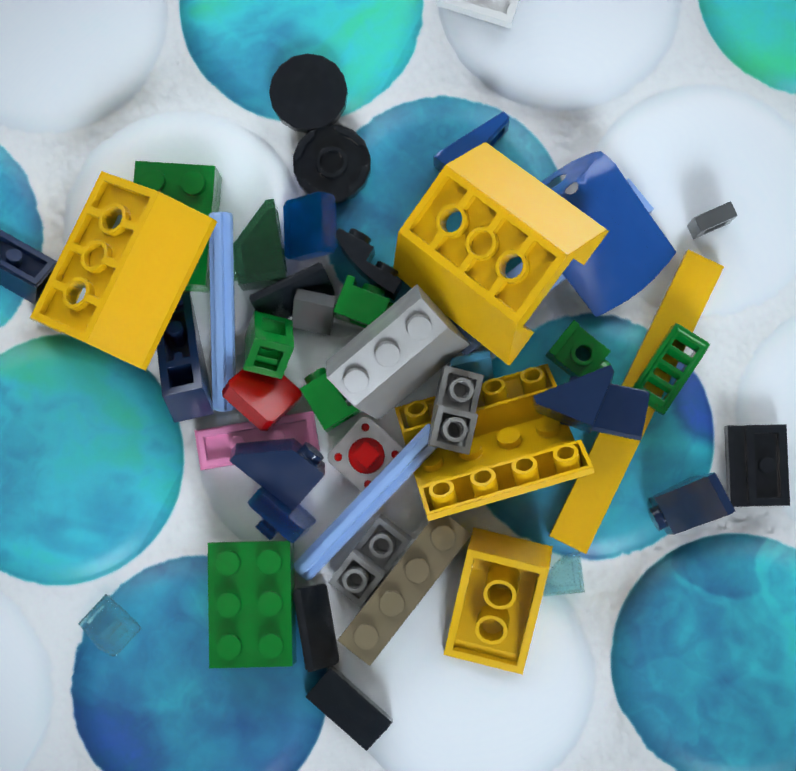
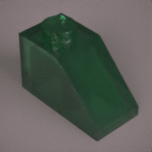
M274 199L265 200L233 244L234 281H238L242 291L265 288L288 277L278 207Z

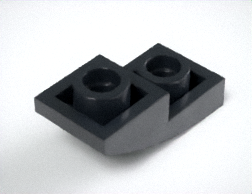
M338 228L336 240L350 264L371 285L386 291L385 295L395 300L402 287V280L397 278L399 272L381 261H378L376 265L371 264L375 256L374 246L370 245L371 239L367 235L353 228L349 232Z

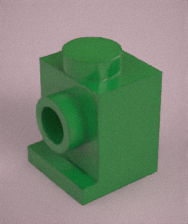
M347 275L333 313L335 318L365 329L394 303H391L389 298L384 297L386 291L367 283H364L362 288L357 287L356 278Z
M254 310L245 334L243 370L282 379L294 350L293 320Z
M575 320L572 321L545 355L570 376L581 377L611 365L605 359L611 351L581 328L580 324ZM584 347L589 351L590 357L587 361H580L576 357L575 352L577 348Z
M325 367L312 372L304 378L306 385L301 387L300 390L326 432L331 431L361 413L352 404L350 406L347 405L345 402L347 399L326 378Z

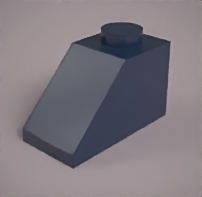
M294 438L237 443L232 448L229 460L292 511L296 509L325 475V463L322 461L324 459L323 455L313 445L307 442L302 445Z

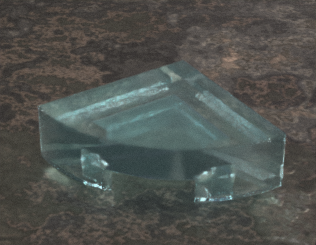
M580 551L564 555L551 567L543 592L544 597L585 592Z

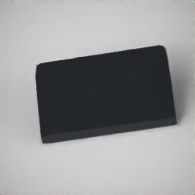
M318 262L251 294L249 299L255 311L288 319L293 315L294 297L298 288L331 296L335 295V291L322 263Z
M326 584L295 589L293 597L305 669L308 672L336 665L339 662V654Z
M334 666L327 670L305 696L366 751L393 723L391 716Z

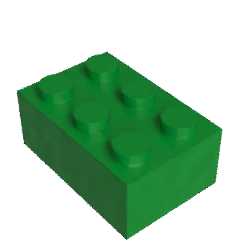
M135 161L134 183L159 191L207 216L212 212H219L222 177L216 166ZM209 240L184 291L210 293Z
M288 540L208 543L209 669L289 667L297 662L296 609L293 597L295 590V550L293 543Z

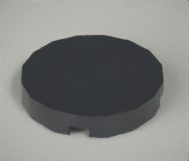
M307 53L293 56L279 66L271 79L269 95L272 108L284 125L294 131L308 133L313 129H325L339 120L346 109L348 91L344 75L335 63L324 56Z
M329 125L325 129L310 130L298 142L293 154L294 174L300 188L312 199L333 194L335 203H342L354 198L365 187L371 173V157L365 141L354 130L342 125Z

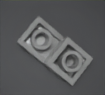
M446 365L442 366L431 418L429 446L469 455L478 414L475 413L484 375Z
M380 514L328 583L361 607L413 538L384 515Z

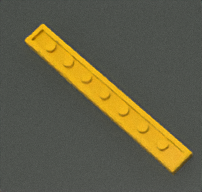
M689 249L685 252L621 386L631 388L634 386L672 325L678 323L693 333L724 266ZM676 339L672 343L673 346L684 352L685 345ZM665 354L662 358L674 367L679 362L668 354ZM657 367L653 372L669 383L671 376ZM648 381L644 385V388L660 398L662 397L663 390ZM650 407L647 408L642 437L655 412ZM598 432L588 453L595 473L576 478L548 535L549 537L584 554L587 553L640 443L639 440Z

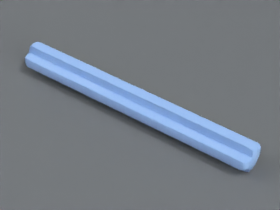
M212 212L209 214V217L217 221L209 238L212 404L214 410L226 412L235 410V407L223 398L222 390L228 380L236 375L233 215L230 212Z
M426 424L299 557L294 563V568L302 578L307 581L312 580L437 449V447L428 445L431 424Z

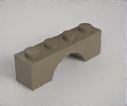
M449 516L429 521L337 641L367 665L371 666L472 534Z

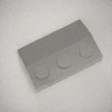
M416 284L326 361V378L355 408L380 420L438 372L442 366L450 362L451 358L456 357L468 347L470 342L421 287Z

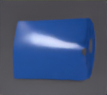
M601 151L592 152L568 163L542 181L547 186L555 178L566 175L562 182L551 189L609 231L585 265L573 259L562 273L595 317L614 309L642 291L657 277L676 254L675 249L635 194L617 165ZM574 182L578 183V189L575 193H565V190Z

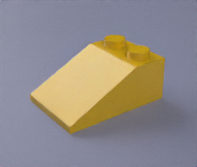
M473 527L443 655L523 675L550 568L553 546Z

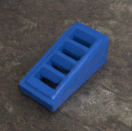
M503 111L437 152L433 156L434 166L441 172L447 163L484 142L493 147L508 131L509 116Z

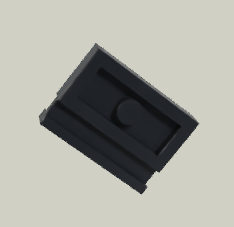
M787 424L724 426L727 495L733 507L790 506Z

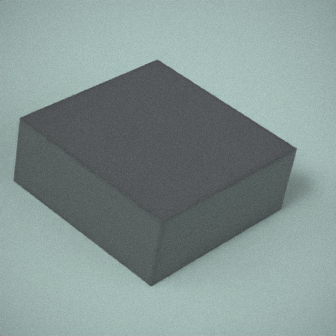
M730 201L694 217L687 227L694 240L730 224L738 215Z
M298 288L293 304V328L330 336L334 323L333 311L336 306L337 297Z

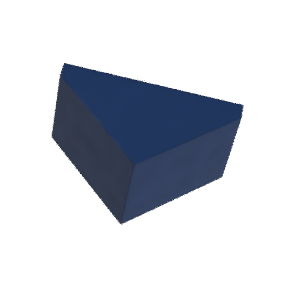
M609 365L534 395L533 405L536 412L591 434L612 384L614 370Z

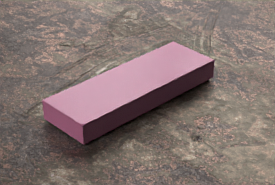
M313 411L285 415L268 431H260L250 421L194 430L200 470L202 471L233 466L234 464L229 460L232 448L237 443L294 438L303 445L307 442L320 451Z

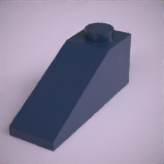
M190 292L182 294L157 346L162 397L174 423L214 414L210 383Z
M715 472L690 477L648 498L652 505L648 509L652 522L658 531L664 529L667 535H675L736 512Z

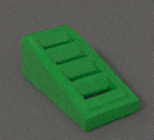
M675 323L668 330L632 388L650 392L648 407L664 415L699 364L710 344L680 324ZM676 339L693 350L691 356L673 346L674 340ZM668 354L684 364L682 370L663 360L664 355ZM656 367L675 379L674 383L671 385L655 375L653 372ZM648 381L666 392L667 394L664 399L644 388L646 382Z

